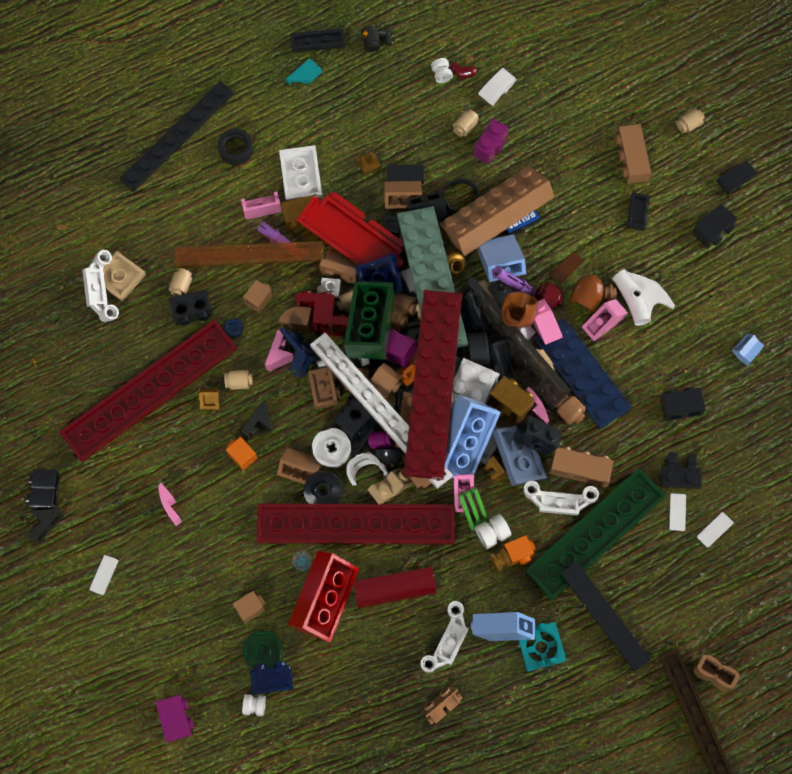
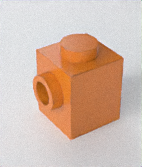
M241 437L237 440H232L227 445L226 452L242 471L258 459L256 453Z
M526 535L504 544V549L511 559L512 566L518 563L524 565L532 561L531 558L534 556L536 549L531 539L528 540Z

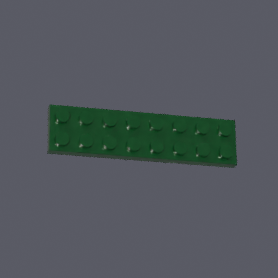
M638 468L529 566L525 573L553 601L569 586L560 575L575 562H578L582 569L586 571L665 499L666 495Z

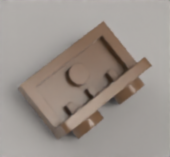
M327 366V368L308 371L315 409L338 405L337 398L341 397L339 387L334 386V380H337V377Z

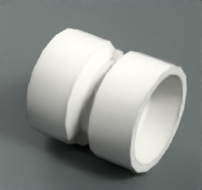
M501 514L490 518L489 523L482 522L475 526V531L486 549L496 545L497 540L503 541L511 537V531Z

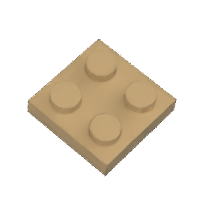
M118 251L112 255L111 262L103 267L106 291L121 302L146 275L145 271Z

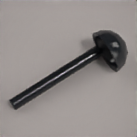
M400 386L395 393V411L398 414L400 412L403 386ZM378 449L374 450L379 462L392 465L400 460L403 450Z

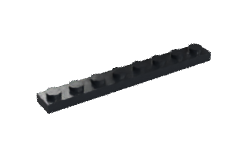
M219 81L119 178L120 181L132 192H135L234 95L233 91Z

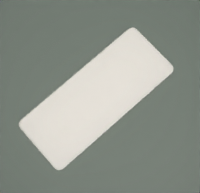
M671 493L669 529L685 531L686 495Z
M722 512L697 538L708 548L733 525V521Z
M104 555L90 586V591L104 595L118 563L117 559Z

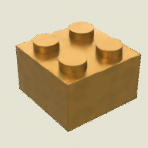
M504 376L490 392L488 405L501 412L500 415L517 426L519 422L528 417L532 412L535 399L528 390H522L518 387V383L515 380Z

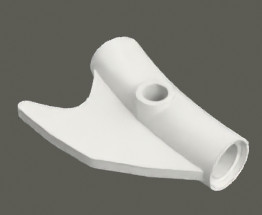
M625 269L612 278V281L623 295L636 326L645 325L651 321L652 309L658 303L671 309L675 307L663 288L651 279L627 272Z

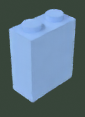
M514 234L490 239L478 247L479 258L489 282L498 280L492 276V271L496 266H500L514 276L526 274L525 258Z
M519 612L473 614L471 622L472 635L489 641L534 640L535 619Z

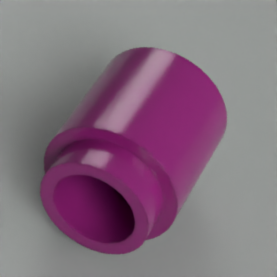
M385 430L373 431L368 438V444L372 450L392 449L395 446V441Z

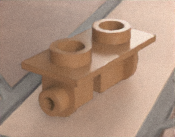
M453 686L446 687L440 691L439 696L434 701L430 700L424 705L421 713L427 717L426 719L431 725L433 723L436 724L447 715L442 708L446 707L450 712L461 703L460 700L463 698Z

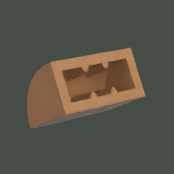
M421 181L385 182V209L406 208L405 199L422 195Z
M287 448L280 459L277 475L305 484L312 474L321 471L322 465L317 462L314 456Z

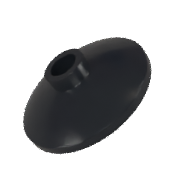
M316 472L304 484V497L308 504H336L342 496L341 481L331 472ZM324 485L325 489L319 490V487Z

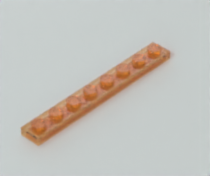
M323 241L175 247L176 267L319 262L321 259H324Z

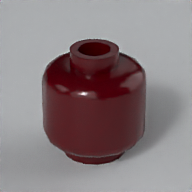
M550 282L540 284L535 294L537 301L544 299L551 310L556 306L560 307L564 300L562 288Z

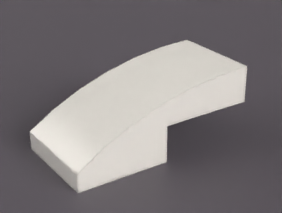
M502 68L488 81L478 95L493 106L503 93L506 94L517 79Z

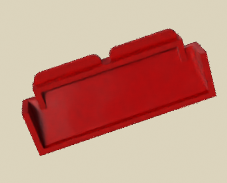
M336 192L326 195L324 200L317 195L313 196L296 221L379 281L390 283L406 262L404 258L399 256L403 250V241L375 220H370L368 223L364 221V212Z

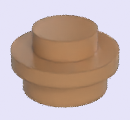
M613 284L604 286V301L616 299L617 290L613 288Z

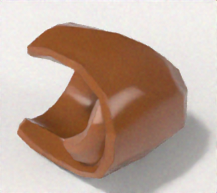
M596 275L582 277L574 286L569 302L573 304L575 301L590 310L589 313L593 314L598 309L603 297L604 287L602 281Z
M522 292L508 294L504 300L501 312L503 322L506 325L517 328L531 326L535 321L537 313V300L529 294Z

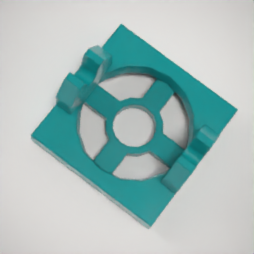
M556 622L549 624L541 623L535 626L536 641L531 647L526 648L527 640H518L527 672L567 661ZM540 632L548 633L554 638V641L547 642L542 639ZM538 642L546 644L547 650L544 653L536 651L535 645ZM556 647L555 655L548 659L546 653L549 648ZM535 652L537 655H540L542 661L533 660L529 654Z

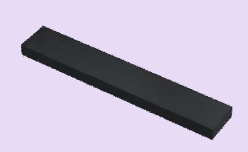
M575 562L560 574L633 672H636L651 660L578 562Z

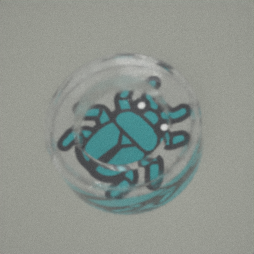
M298 551L292 557V564L298 571H307L312 565V558L308 552Z

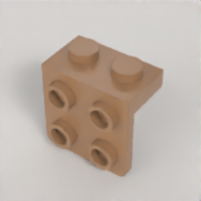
M331 245L326 258L321 259L319 265L320 273L324 276L353 284L357 282L362 269Z

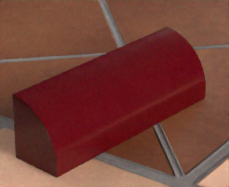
M432 567L353 581L358 608L436 594Z

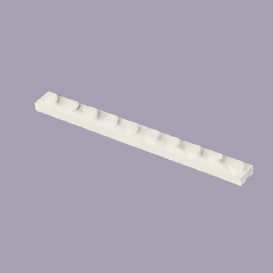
M324 333L310 344L311 348L406 454L409 425L331 338ZM445 467L443 480H429L438 489L452 477V473Z

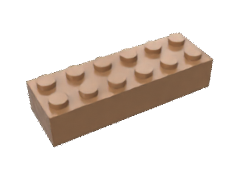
M530 166L523 168L514 176L508 178L497 187L492 188L489 192L441 222L439 226L445 241L463 256H466L553 199L554 194L550 181Z

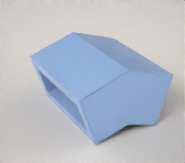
M746 334L732 351L740 361L748 366L763 349L764 344L758 341L755 335Z

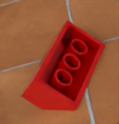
M317 551L288 625L302 633L331 643L354 585L353 581L356 580L359 568L333 553Z

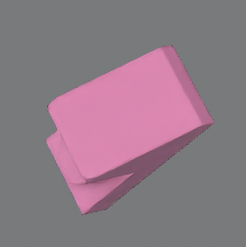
M277 330L265 363L267 371H272L293 360V353L283 351L286 349L288 340L279 330Z
M454 474L455 512H464L457 494L474 487V474ZM465 496L464 500L466 502L468 511L472 512L467 496Z

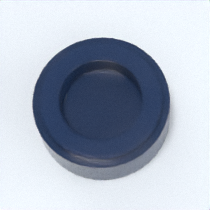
M231 318L225 322L224 330L228 337L237 338L243 333V325L239 319Z

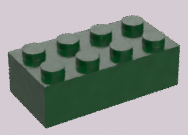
M354 283L344 342L347 358L386 359L395 301L393 283Z

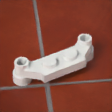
M107 250L99 251L92 259L88 268L82 270L87 307H91L103 322L112 321L119 315L116 306L107 305L103 267L112 260V256Z
M535 481L526 482L523 489L525 496L539 507V512L578 516L580 510L594 503L599 496L597 488L593 486L586 487L581 495L540 491L539 484ZM531 489L534 493H530L528 490Z
M453 601L448 605L447 612L451 620L434 655L424 656L421 660V668L426 673H431L446 664L451 666L465 639L469 628L465 627L463 619L464 607L458 601ZM457 609L459 612L454 614L452 610ZM427 662H430L432 664V667L427 668L425 667V664Z

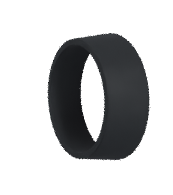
M457 178L450 181L442 192L445 198V191L455 184H466L477 192L478 198L480 197L476 184L465 178ZM445 200L448 215L452 216L460 211L452 208Z

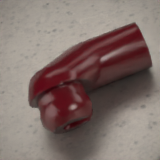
M456 62L450 66V70L461 79L472 78L477 74V69L474 66L460 67Z

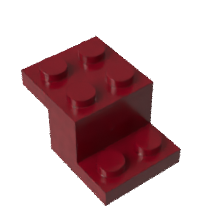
M310 291L296 293L297 307L312 308L315 336H322L324 333L333 337H343V335H346L349 316L344 314L335 316L336 305L334 295L328 292L314 294Z

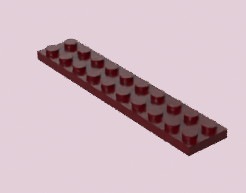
M424 290L404 476L436 480L444 479L462 293Z
M214 319L67 425L59 433L83 463L237 351V346Z
M258 504L257 544L454 545V504Z

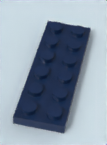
M565 318L557 322L563 338L545 345L538 334L533 338V341L540 350L543 349L554 364L555 371L573 395L586 407L585 411L599 430L630 411L632 407Z

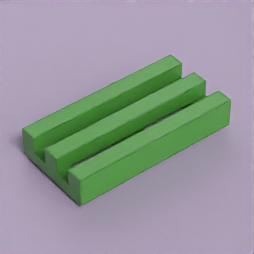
M476 487L457 494L471 530H474L475 526L482 522L489 523ZM472 493H474L482 519L479 518L478 512L476 510L474 501L471 496ZM465 496H467L469 504L471 506L473 515L476 520L475 522H472L470 513L464 500Z

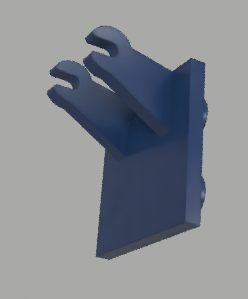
M281 328L279 331L296 349L289 371L292 372L296 369L292 375H299L300 378H303L307 375V369L312 362L318 360L314 355L315 351L310 345H305L303 342L304 338L299 332Z

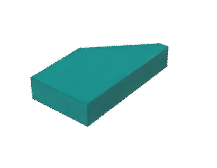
M309 58L286 78V82L288 84H292V82L310 84L322 73V69Z

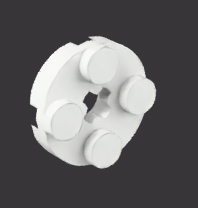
M329 428L315 436L312 443L313 455L321 465L329 468H338L350 457L351 442L343 431ZM335 443L337 450L332 451V453L328 452L327 445Z

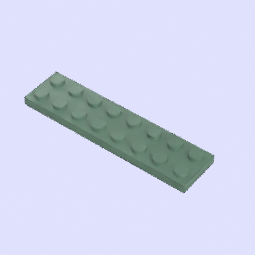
M434 206L397 213L420 314L422 312L424 290L455 293ZM461 313L457 348L468 346Z

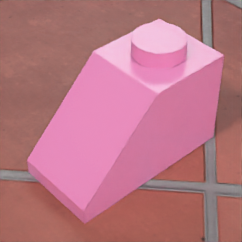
M544 299L537 301V313L532 325L544 344L546 345L563 338L549 305Z
M616 299L605 302L582 328L595 341L616 326L628 312Z

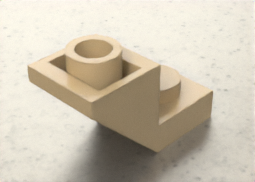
M404 467L393 470L383 481L372 484L367 490L380 505L393 499L414 482L410 477L404 476Z

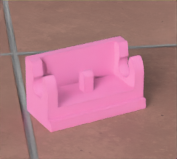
M277 191L274 192V195L248 201H245V198L241 199L246 220L282 212Z

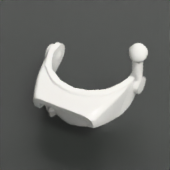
M369 451L356 455L347 464V476L352 486L357 485L355 474L365 465H378L383 471L385 478L390 473L386 470L383 463H380L377 457Z

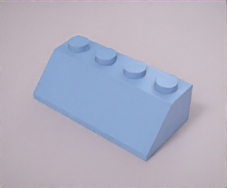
M458 395L449 420L445 467L452 473L451 478H454V474H475L501 413L497 409L462 395Z

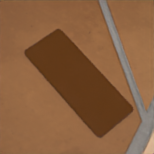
M572 252L550 276L559 284H562L584 260L575 252Z

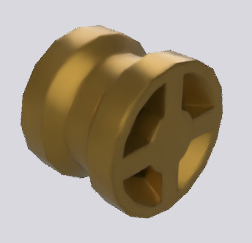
M504 548L500 549L497 554L492 553L489 555L490 561L497 573L501 572L504 567L509 568L512 566L511 559Z

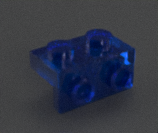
M286 661L276 662L274 667H266V664L254 665V669L249 671L253 695L294 689L291 664L286 665Z

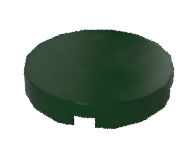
M256 631L244 642V659L255 670H271L282 659V642L271 631Z

